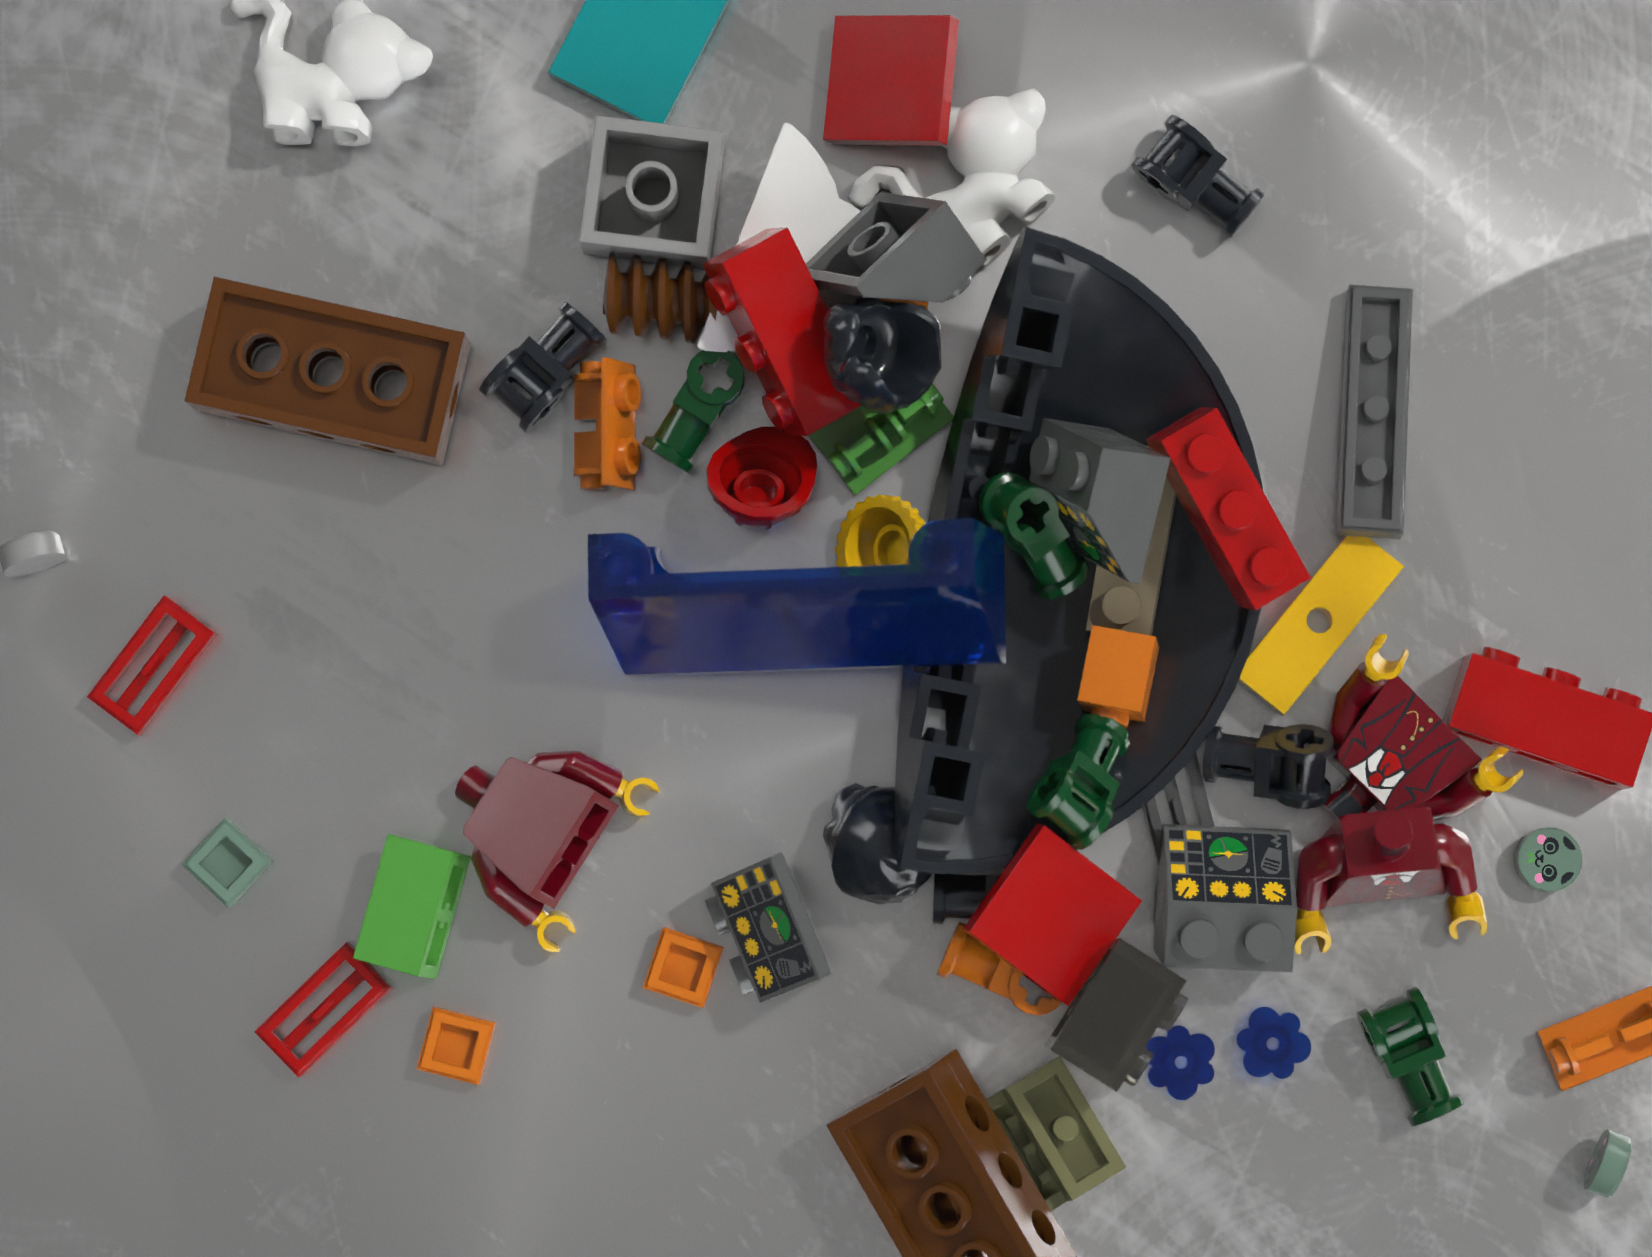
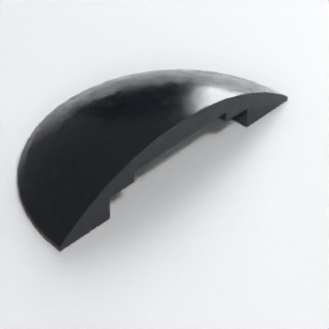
M1029 227L1022 228L1014 245L975 346L950 427L926 527L930 538V559L923 577L917 583L913 596L903 668L897 733L895 851L897 869L956 874L983 873L1005 869L1036 824L1045 825L1066 842V833L1047 817L1036 818L1026 810V802L1034 785L1045 774L1050 761L1070 752L1076 739L1074 726L1077 719L1084 714L1091 713L1082 711L1077 699L1091 631H1086L1097 565L1084 558L1089 566V571L1086 574L1085 581L1078 588L1067 595L1053 599L1041 598L1034 587L1037 578L1024 557L1009 547L999 529L990 525L982 517L979 509V497L982 489L992 477L1000 473L1013 472L1021 475L1030 483V451L1034 441L1040 435L1043 418L1110 428L1143 445H1148L1145 439L1200 407L1217 408L1263 490L1253 443L1240 408L1220 369L1195 333L1164 300L1138 278L1107 258L1065 238ZM1177 495L1152 636H1156L1159 652L1145 722L1129 720L1128 728H1125L1129 733L1128 739L1130 744L1126 753L1116 758L1109 774L1120 783V786L1112 802L1113 815L1104 832L1130 817L1163 790L1191 760L1207 735L1214 728L1236 688L1251 650L1261 608L1255 611L1237 605Z

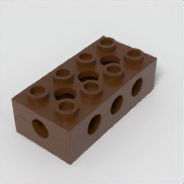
M214 277L184 401L196 411L443 466L471 342L465 332ZM265 345H279L281 357L278 364L266 372L254 371L253 358L255 353ZM329 358L343 360V374L336 383L329 386H320L315 383V371L322 361ZM401 372L406 375V387L400 396L392 400L377 398L376 387L379 380L385 374Z
M957 1049L857 1103L826 1125L902 1257H1077Z

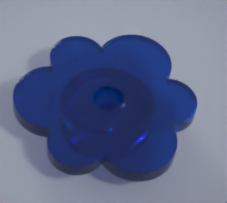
M1269 1007L1255 1009L1249 1016V1028L1241 1030L1236 1038L1238 1047L1246 1051L1243 1056V1066L1254 1077H1264L1272 1072L1277 1078H1288L1294 1071L1293 1063L1303 1062L1311 1052L1309 1038L1302 1032H1298L1300 1028L1299 1018L1289 1012L1279 1016L1274 1009ZM1274 1037L1277 1040V1047L1270 1050L1267 1047V1041Z
M1181 1025L1172 1026L1168 1030L1166 1037L1156 1036L1151 1038L1144 1047L1145 1059L1152 1065L1148 1072L1149 1082L1155 1087L1166 1086L1168 1093L1177 1100L1191 1098L1196 1093L1198 1084H1207L1214 1077V1069L1208 1063L1213 1058L1215 1052L1213 1041L1205 1034L1195 1033L1190 1035L1189 1031ZM1179 1056H1183L1186 1059V1065L1183 1068H1177L1175 1065V1060Z

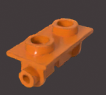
M602 357L601 361L580 362V374L574 375V420H596V431L574 432V477L580 478L581 490H604L605 486L635 491V474L638 472L641 463L640 446L635 438V410L640 405L641 387L635 375L634 364Z
M1652 986L1537 1031L1561 1091L1652 1056Z

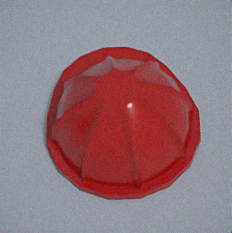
M775 426L758 427L746 431L729 440L713 453L706 469L708 490L712 494L713 500L735 520L738 526L746 525L768 530L773 525L799 513L801 508L808 502L816 478V452L804 437L800 435H787L784 429L779 430Z

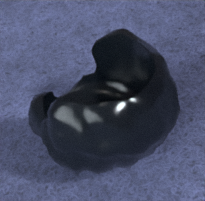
M863 297L857 299L855 304L843 302L827 310L823 318V328L825 331L824 365L832 386L849 400L857 402L876 413L885 414L894 410L908 408L923 397L941 370L940 324L938 318L922 305L885 302L877 298Z
M854 783L841 789L836 794L832 805V820L824 826L823 839L829 853L831 868L837 886L843 893L879 905L900 903L915 894L927 882L932 873L897 869L895 851V787H878L875 785L864 787Z

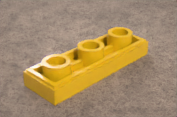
M1345 536L1249 654L1238 681L1281 716L1285 715L1404 566L1369 537ZM1310 611H1320L1326 616L1328 626L1325 632L1316 633L1308 627L1307 616Z

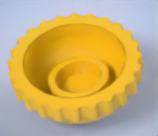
M878 494L876 497H866L864 502H857L855 508L847 512V518L841 522V531L836 536L838 544L835 547V553L837 554L836 566L840 569L839 576L845 580V587L852 589L853 595L855 597H862L865 602H896L899 600V597H906L911 589L916 588L917 583L923 577L928 566L930 538L925 521L919 516L918 509L912 508L909 501L901 500L899 496Z

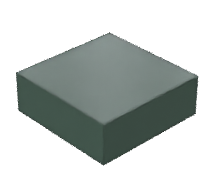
M224 818L181 865L227 908H231L268 869L274 860L231 820Z

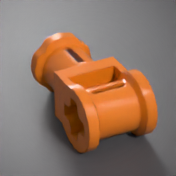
M958 922L936 975L943 978L948 977L950 974L961 977L1010 999L1015 1007L1027 1014L1037 1016L1049 1014L1060 1006V1003L1051 996L1049 998L1039 996L1035 1000L1034 1005L1026 1002L1027 990L1019 986L1022 974L963 930L966 924Z

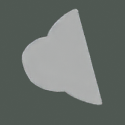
M789 123L782 125L736 245L765 229L788 227L806 264L860 210L852 204L839 199L835 181L826 164L807 138ZM818 289L828 310L843 302L855 304L857 299L863 298L861 296ZM717 311L716 321L712 314H709L698 342L699 349L713 352L735 351L733 341L738 335L727 314L723 316Z

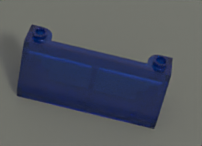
M974 518L935 520L925 524L915 533L911 540L909 564L670 573L661 563V549L654 546L647 547L643 541L633 535L626 533L588 534V600L624 674L628 676L1006 664L1004 535Z

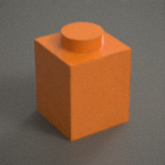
M1092 625L1077 699L1081 710L1112 718L1124 728H1128L1129 720L1145 722L1159 652L1156 636Z

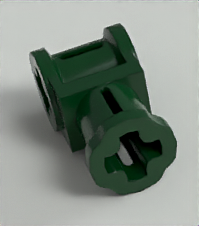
M702 350L698 352L689 363L687 379L674 398L673 405L656 433L653 436H645L641 444L667 462L690 474L694 467L691 459L708 431L714 427L724 409L732 405L742 394L745 379L739 359L731 351L713 352ZM720 363L728 365L726 375L732 386L728 390L717 387L711 394L704 392L706 382L700 371L705 366L715 370Z
M1013 472L1000 473L992 477L984 485L979 497V509L982 517L990 525L999 529L1012 550L1024 557L1037 578L1034 587L1041 598L1053 599L1067 595L1078 588L1085 581L1089 566L1082 556L1073 554L1065 541L1070 535L1059 518V507L1056 498L1048 490L1035 485L1032 486L1024 477Z
M1093 713L1084 714L1077 719L1074 726L1076 739L1070 752L1050 761L1045 774L1034 785L1026 802V810L1036 818L1047 817L1066 833V842L1076 850H1082L1095 842L1111 821L1113 815L1112 802L1120 783L1109 774L1116 758L1126 753L1130 744L1128 739L1129 733L1120 723L1112 718Z
M1417 987L1407 990L1406 998L1371 1013L1366 1008L1357 1012L1361 1029L1374 1057L1382 1065L1387 1078L1392 1080L1397 1078L1412 1111L1407 1117L1411 1126L1431 1121L1464 1105L1461 1095L1452 1093L1438 1060L1446 1057L1439 1041L1440 1035L1432 1013ZM1410 1019L1408 1024L1386 1033L1388 1028ZM1419 1073L1421 1074V1077H1422V1079H1423V1081H1424V1083H1425V1086H1426V1088H1427V1090H1428V1092H1429L1430 1097L1428 1096V1094H1427V1092H1426V1089H1425V1087H1424V1085H1423V1083H1422V1080H1421V1078H1420V1076H1419Z

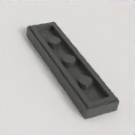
M1349 285L1347 289L1337 535L1401 539L1404 534L1413 289Z

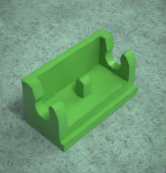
M387 834L353 958L417 977L437 979L471 856Z

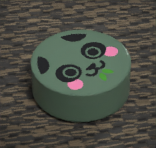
M1540 828L1528 833L1518 844L1515 852V867L1522 881L1529 887L1543 892L1558 891L1568 887L1578 877L1582 867V853L1578 843L1569 833L1558 828Z
M1608 1129L1603 1132L1594 1148L1584 1178L1585 1190L1605 1198L1612 1196L1616 1192L1625 1174L1631 1155L1632 1143L1629 1137Z

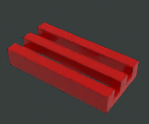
M163 595L88 694L87 698L135 734L141 736L218 634L177 605L173 600ZM170 615L177 620V623L118 701L115 702L108 695ZM189 630L196 635L138 713L134 716L128 712Z
M346 942L254 1031L298 1078L302 1077L393 988L375 971V968L370 963L353 958L355 948L350 942ZM348 962L355 971L282 1041L274 1032ZM366 980L372 989L299 1059L292 1050Z

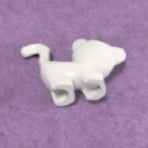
M231 0L230 3L231 12L238 18H244L253 14H263L266 19L258 41L259 59L254 69V80L259 98L262 101V126L273 128L274 141L280 144H310L315 129L314 120H321L322 128L332 130L333 140L338 145L361 146L371 143L372 124L355 102L359 100L388 99L404 81L414 80L424 74L433 60L430 48L417 40L408 38L406 32L392 20L383 15L371 13L367 5L361 0H343L336 6L331 18L332 31L326 37L321 52L323 62L316 65L306 63L297 56L283 51L284 36L291 11L282 0Z
M1034 88L1018 92L1009 97L991 96L979 98L969 102L962 108L951 106L947 146L943 147L947 149L948 158L955 169L964 175L965 178L959 186L935 193L926 198L947 202L987 259L981 265L983 269L994 262L1011 244V238L999 225L1009 214L1030 225L1043 215L1056 199L1054 193L1042 182L1028 177L1020 181L1017 179L1018 174L1036 155L1037 130L1042 125L1046 112L1045 101ZM876 164L855 180L847 197L849 203L859 210L864 209L881 188L890 190L891 194L924 198L914 188L901 166Z

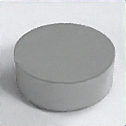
M37 531L24 534L5 542L0 547L2 570L4 575L9 577L34 574L52 568L66 558L60 535L54 531Z

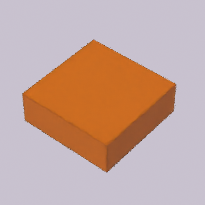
M663 927L642 988L704 1008L724 947Z
M434 1006L431 1011L416 1069L480 1085L496 1022Z

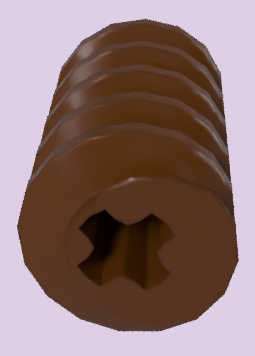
M610 252L603 295V315H606L610 333L619 335L627 319L631 318L635 335L644 338L652 322L656 321L660 338L669 341L678 324H682L685 341L689 344H695L710 313L716 321L717 310L710 301L705 288V282L709 280L707 273L704 274L701 282L695 281L691 262L684 261L675 279L670 278L666 259L659 258L651 275H645L641 257L636 255L633 256L626 271L619 272L616 255Z

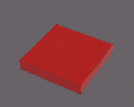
M951 15L835 16L823 140L832 145L947 146L959 20Z
M1036 824L963 930L1060 1004L1069 1007L1142 900L1045 825Z

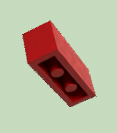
M788 227L765 229L702 264L709 277V280L705 282L708 297L721 315H728L738 335L733 341L735 351L744 367L751 373L756 372L766 392V395L762 396L763 407L776 428L779 430L784 429L787 435L809 436L862 406L857 402L849 400L841 392H838L830 382L824 365L825 331L823 328V318L828 309Z
M1200 407L1145 439L1151 449L1170 458L1166 477L1239 607L1256 611L1311 579L1217 408Z
M1484 647L1481 655L1471 653L1463 657L1443 717V721L1457 735L1495 748L1505 747L1510 753L1621 790L1633 788L1652 730V712L1640 709L1642 698L1609 687L1605 688L1603 696L1580 689V677L1550 667H1544L1542 676L1518 668L1520 657L1491 647Z

